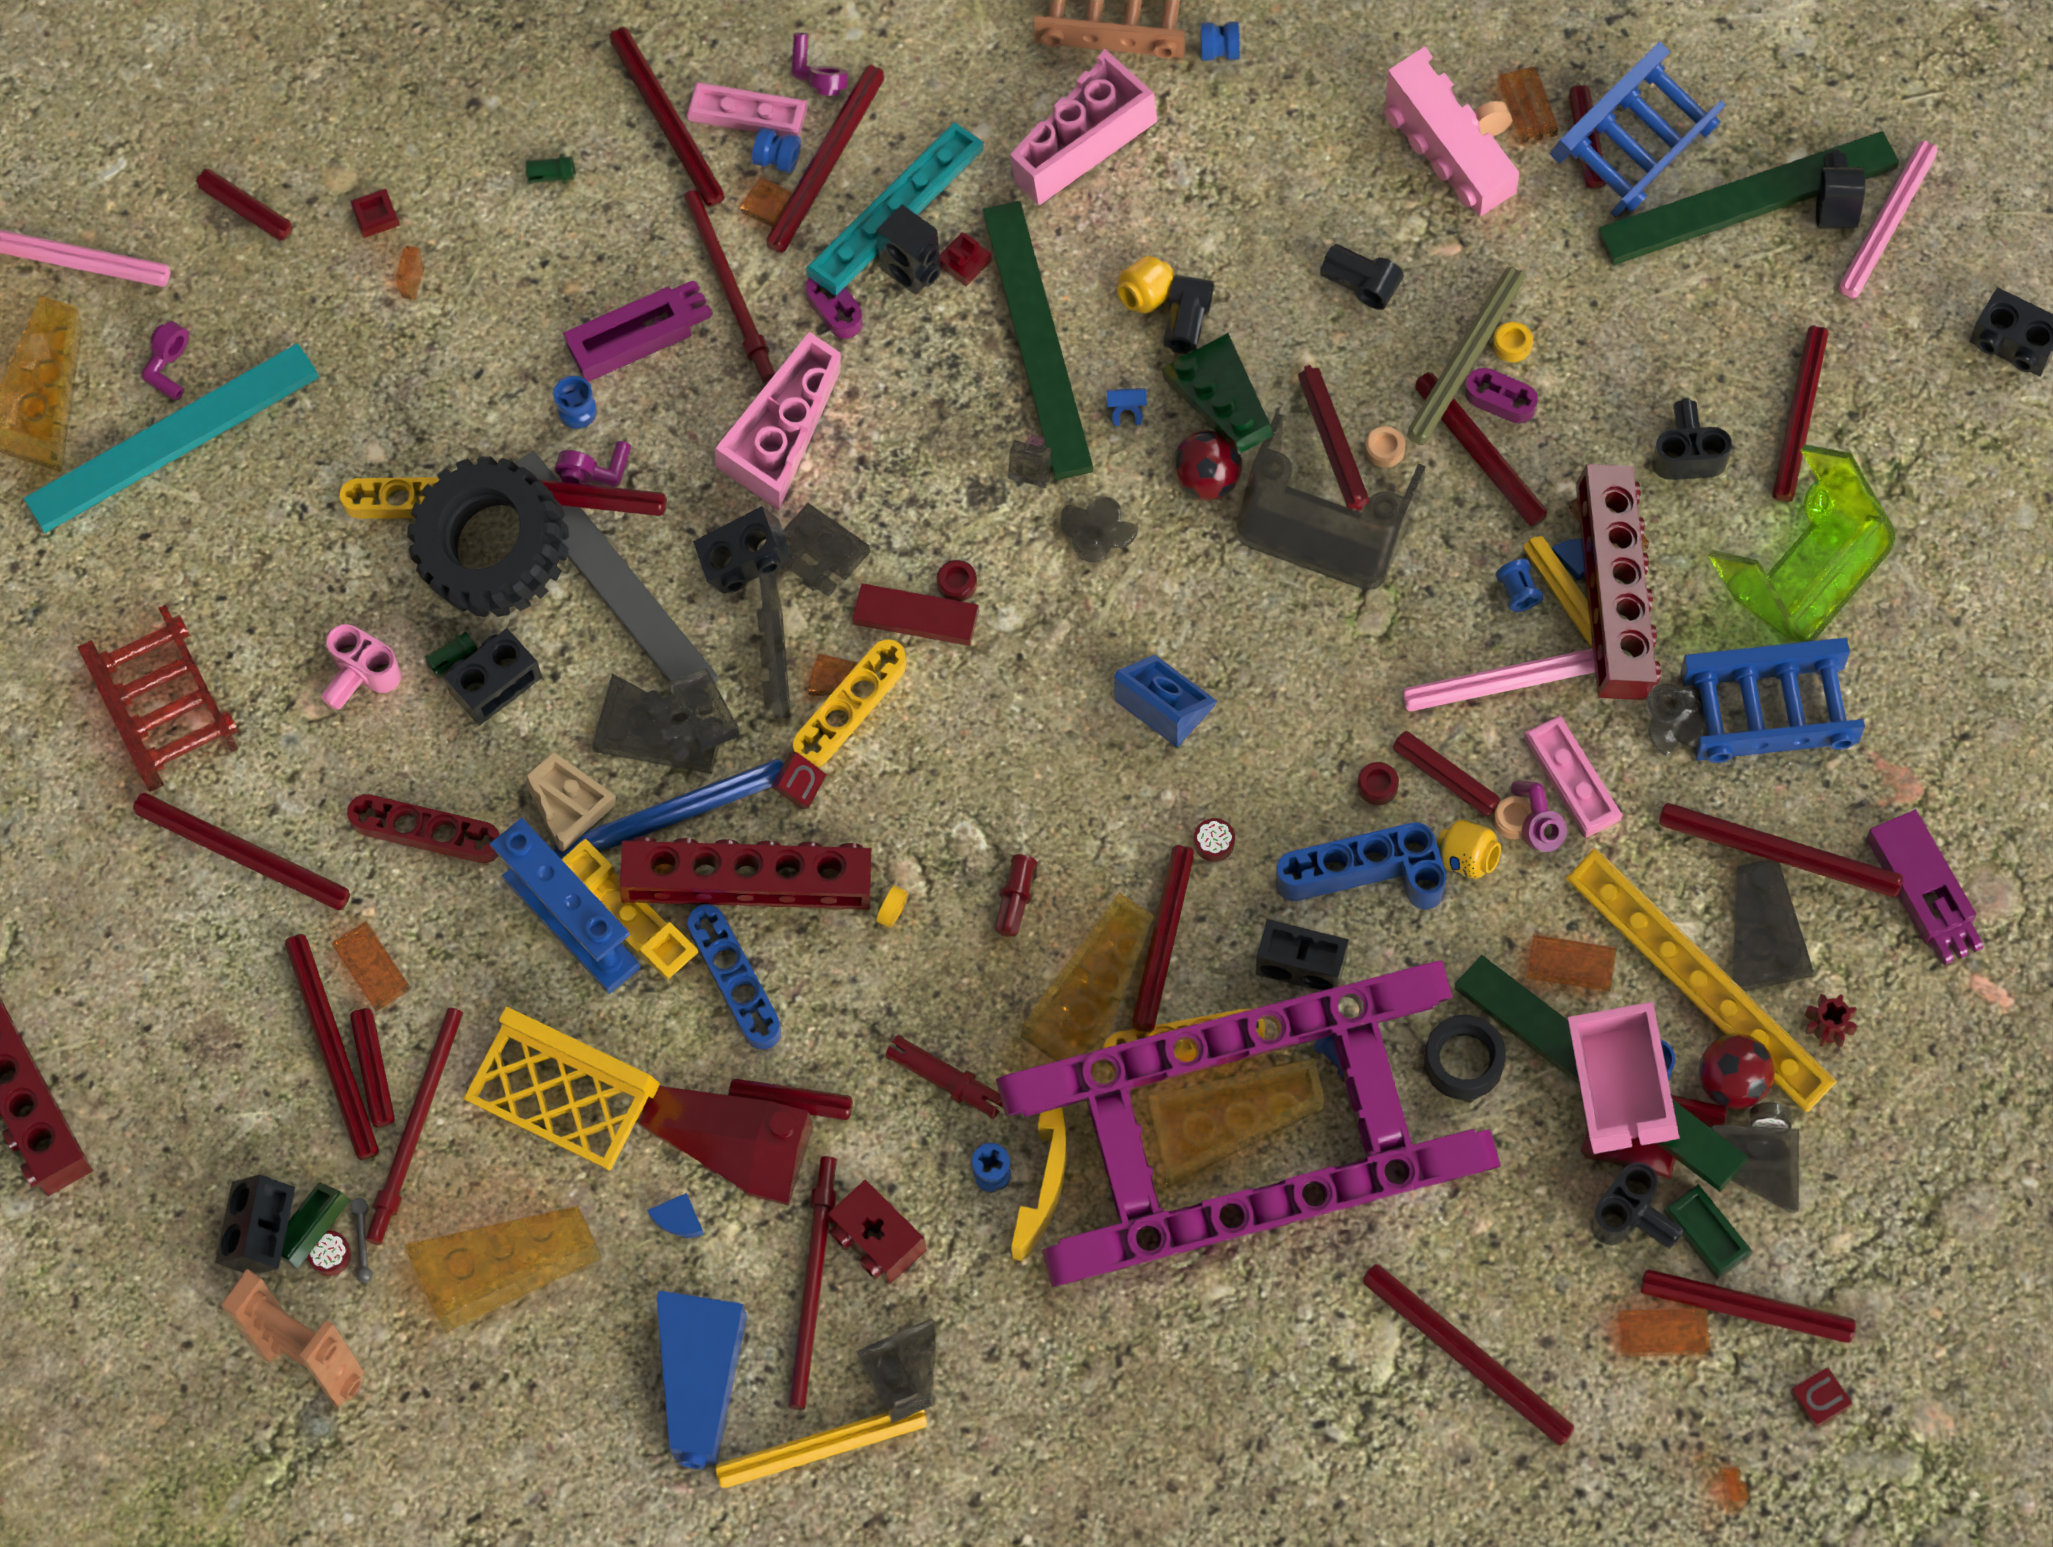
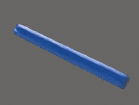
M781 759L772 760L588 830L564 852L560 851L555 844V852L562 859L585 838L599 852L622 844V841H631L634 838L644 836L765 790L772 786L784 763Z

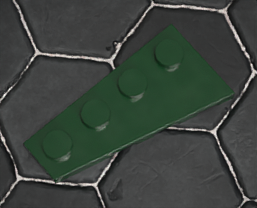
M1229 333L1187 355L1177 358L1174 362L1161 368L1165 381L1238 454L1273 436L1268 418Z

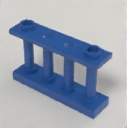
M1660 41L1559 140L1549 153L1559 164L1570 154L1575 159L1579 156L1622 198L1610 212L1615 218L1625 208L1632 213L1648 196L1643 190L1699 134L1706 138L1722 122L1717 115L1726 106L1723 101L1720 100L1707 113L1664 72L1666 67L1661 63L1670 51ZM1644 81L1649 85L1654 83L1696 124L1684 137H1681L1639 96L1641 92L1637 88ZM1620 105L1625 110L1629 107L1671 148L1659 162L1614 121L1617 117L1612 112ZM1594 130L1600 134L1604 132L1647 173L1634 187L1590 146L1592 142L1587 137Z
M1847 637L1685 655L1680 671L1683 687L1695 686L1699 688L1708 736H1701L1699 738L1695 752L1696 761L1709 760L1712 763H1721L1736 756L1831 746L1832 749L1841 750L1859 743L1865 728L1864 719L1847 721L1837 674L1839 670L1845 668L1850 654ZM1816 672V674L1821 675L1830 723L1806 725L1797 676L1799 674ZM1776 677L1781 681L1789 727L1765 730L1756 683L1758 679ZM1735 681L1737 684H1740L1749 731L1725 734L1716 685L1718 683Z
M523 818L519 819L490 843L491 848L510 867L502 875L504 882L608 994L612 993L641 969L639 962L621 944L630 935L629 931Z

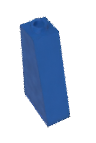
M658 1291L657 1309L669 1447L674 1459L679 1460L681 1466L691 1469H704L705 1464L716 1466L718 1464L747 1314L742 1303Z

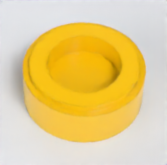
M1506 322L1495 331L1493 349L1495 354L1503 361L1511 363L1520 362L1526 359L1532 350L1533 335L1526 325L1519 322Z
M893 885L879 910L876 922L888 928L893 927L907 902L908 891Z

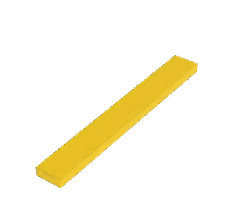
M1593 848L1566 877L1601 914L1726 1035L1733 1033L1745 1034L1760 1041L1771 1053L1775 1065L1774 1082L1805 1112H1809L1838 1082L1598 849Z

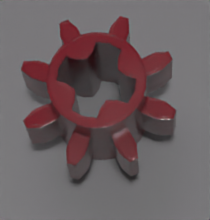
M1820 994L1817 1001L1818 1008L1808 1006L1805 1016L1814 1021L1807 1025L1805 1033H1814L1820 1040V1047H1823L1825 1043L1835 1042L1840 1048L1845 1041L1844 1033L1854 1035L1858 1025L1849 1021L1855 1016L1857 1008H1849L1843 1002L1842 994L1837 999H1827L1824 994ZM1837 1020L1839 1022L1838 1025H1835L1833 1021Z

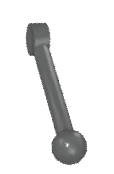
M356 1198L351 1203V1210L356 1215L360 1266L356 1272V1278L361 1283H368L373 1276L372 1270L368 1268L367 1244L365 1240V1215L369 1211V1206L365 1199Z

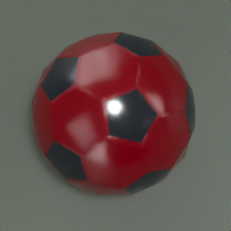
M1203 430L1190 434L1180 442L1173 456L1172 470L1174 479L1181 490L1194 499L1212 501L1223 498L1236 487L1242 475L1241 454H1238L1216 431Z
M1733 1033L1721 1036L1707 1046L1700 1058L1698 1076L1703 1090L1714 1102L1726 1108L1739 1110L1752 1107L1767 1096L1774 1083L1775 1065L1771 1053L1760 1041L1750 1035Z

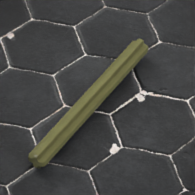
M1513 266L1505 269L1409 426L1407 438L1418 445L1426 444L1522 286L1525 275L1521 270H1517Z

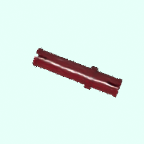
M897 1035L892 1040V1043L905 1053L903 1054L889 1046L885 1055L886 1059L896 1062L951 1094V1099L959 1104L964 1101L988 1115L991 1119L996 1118L1000 1113L994 1105L986 1102V1100H990L1003 1108L999 1092L977 1081L974 1073L968 1070L963 1073L904 1039L901 1035Z

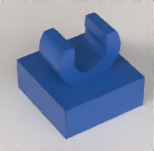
M1146 388L1106 390L1107 407H1116L1112 414L1114 425L1120 426V414L1124 410L1133 411L1135 414V424L1141 425L1143 415L1138 406L1147 405Z

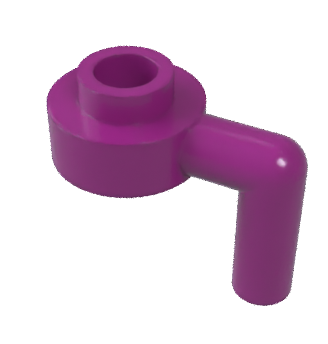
M793 33V77L808 81L811 87L817 88V94L825 96L839 95V90L847 88L848 71L836 67L807 66L809 34Z
M170 321L159 325L152 333L150 341L153 355L142 370L141 377L145 382L174 401H177L183 395L184 388L160 372L166 363L175 361L183 353L189 341V332L176 322Z
M623 441L616 442L608 469L597 466L596 461L589 455L574 450L561 451L554 469L563 482L585 484L595 481L610 487H617L621 483L631 445Z
M1514 781L1511 785V792L1515 796L1529 798L1532 811L1526 817L1522 826V836L1525 843L1530 848L1543 852H1551L1558 849L1566 838V823L1558 813L1548 810L1543 786L1537 782ZM1550 824L1552 826V834L1547 839L1544 836V828Z

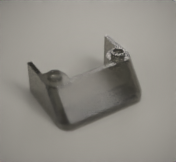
M1275 413L1270 424L1273 436L1262 442L1251 468L1236 522L1238 540L1248 548L1365 590L1378 588L1385 582L1422 498L1426 466L1417 465L1404 497L1392 492L1382 491L1373 494L1369 498V503L1364 506L1362 512L1348 509L1345 506L1288 486L1292 477V464L1287 456L1279 452L1282 446L1283 415Z

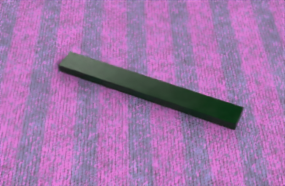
M1880 131L1598 227L1597 235L1614 266L1816 197L1821 172L1824 168L1823 157L1826 153L1832 152L1833 149H1840L1841 153L1846 154L1848 167H1863L1865 179L1897 169L1899 160L1884 131Z
M1021 201L984 208L983 216L1054 480L1092 473L1093 464Z
M1481 955L1456 981L1455 990L1580 1085L1569 1021ZM1672 1099L1679 1139L1658 1142L1656 1144L1718 1192H1721L1747 1163L1748 1156Z

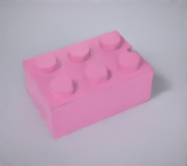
M1649 1002L1568 1017L1589 1136L1594 1154L1632 1147L1631 1139L1639 1138L1641 1145L1679 1139L1654 1003Z

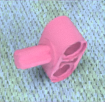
M341 624L329 632L327 647L336 667L340 670L321 695V699L329 707L337 710L341 709L360 684L379 693L390 692L399 685L402 672L393 650L388 645L350 624ZM346 646H356L348 653H341V650ZM381 664L388 665L381 672H373V669Z

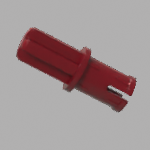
M1016 854L1012 856L1006 885L999 891L1002 900L995 923V931L1005 937L1017 936L1025 906L1032 900V895L1029 891L1038 862L1027 855Z

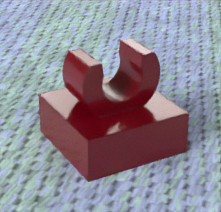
M963 232L940 253L941 268L966 287L992 261L991 253L979 245L975 239Z

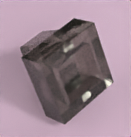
M1030 434L1026 443L1013 441L1009 454L1008 479L1046 488L1050 479L1052 449L1044 447L1046 438Z

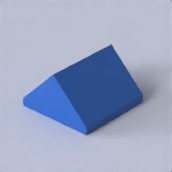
M1155 654L1117 670L1114 676L1115 701L1177 748L1217 703V700Z

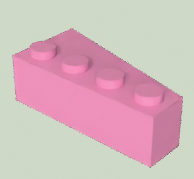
M1424 46L1388 70L1385 117L1395 129L1400 128L1408 137L1411 147L1417 154H1423L1431 162L1436 175L1442 181L1447 180L1456 190L1461 203L1467 208L1471 207L1481 217L1517 192L1519 171L1490 133L1484 135L1480 133L1477 115L1468 104L1463 107L1459 105L1451 90L1454 84L1445 72L1440 76L1435 73L1429 64L1433 56Z
M1106 49L1097 57V64L1090 72L1084 71L1076 80L1077 86L1066 98L1061 97L1053 106L1054 112L1045 122L1040 121L1010 154L1015 184L1037 205H1041L1157 122L1154 92Z
M809 332L715 448V467L777 510H780L840 374L841 353Z

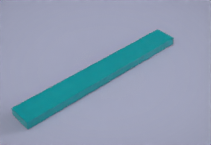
M297 343L23 499L44 533H47L318 379L317 370Z

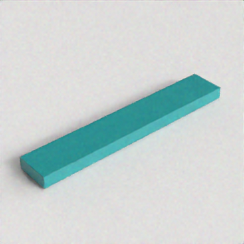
M952 123L806 267V275L837 296L879 254L876 230L901 204L918 215L984 150V142L957 123Z

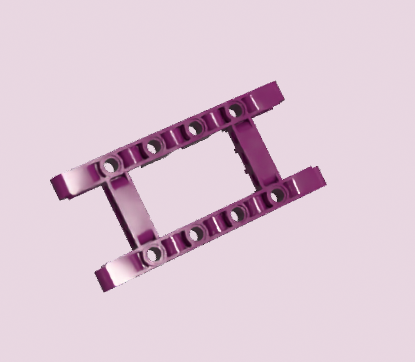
M1443 961L1411 967L997 1078L996 1082L1006 1117L1024 1113V1117L1087 1101L1117 1212L1119 1224L1063 1238L1058 1241V1245L1041 1250L1051 1287L1065 1285L1501 1167L1491 1129L1476 1133L1474 1129L1412 1145L1378 1023L1434 1009L1433 1006L1439 1005L1438 1003L1453 998ZM1349 997L1357 1002L1359 1006L1357 1017L1347 1018L1340 1013L1338 1003L1341 998ZM1261 1019L1272 1020L1277 1026V1037L1273 1040L1262 1039L1256 1031L1257 1021ZM1332 1036L1366 1158L1337 1167L1332 1166L1294 1176L1255 1189L1250 1188L1201 1201L1198 1204L1185 1208L1164 1211L1163 1207H1160L1152 1179L1154 1174L1152 1166H1149L1141 1139V1125L1137 1124L1130 1099L1131 1089ZM1185 1040L1193 1044L1196 1049L1195 1059L1190 1062H1183L1176 1058L1173 1049L1176 1042ZM1098 1062L1109 1064L1114 1071L1113 1080L1107 1084L1097 1083L1091 1075V1067ZM1395 1161L1403 1166L1405 1179L1401 1184L1391 1183L1386 1178L1385 1167L1388 1162ZM1313 1183L1322 1189L1324 1198L1319 1206H1310L1304 1201L1302 1190L1306 1184ZM1231 1205L1239 1210L1241 1223L1237 1228L1230 1229L1221 1223L1219 1213L1223 1206ZM1148 1227L1157 1233L1159 1243L1155 1250L1145 1251L1138 1246L1136 1235L1139 1229Z

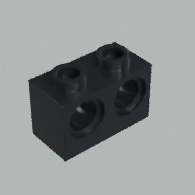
M901 204L876 230L880 265L884 273L917 295L925 286H931L941 273L938 231Z
M1997 287L1978 318L1969 342L1976 345L1986 354L1996 355L2013 363L2017 369L2023 372H2031L2041 377L2053 357V314ZM1993 324H2000L2006 329L1997 328ZM2028 341L2037 342L2041 346H2034L2030 344Z
M763 506L693 541L706 581L723 594L739 591L746 586L747 582L761 575L775 573L781 568V565L793 560L779 519ZM766 539L763 547L757 550L759 544ZM731 557L728 565L723 568L725 561Z
M508 628L500 634L488 637L481 644L479 650L467 659L464 658L455 662L450 667L448 673L443 676L449 693L478 726L482 725L543 678L537 660ZM504 659H515V661L508 666L498 665ZM473 683H483L477 690H466Z
M1267 919L1256 956V975L1318 991L1339 987L1347 959L1349 939Z
M263 1175L233 1181L231 1183L215 1263L245 1273L247 1269L254 1274L279 1269L295 1187Z

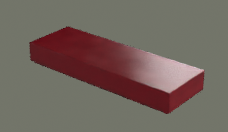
M861 583L852 620L853 625L971 646L979 614V604Z

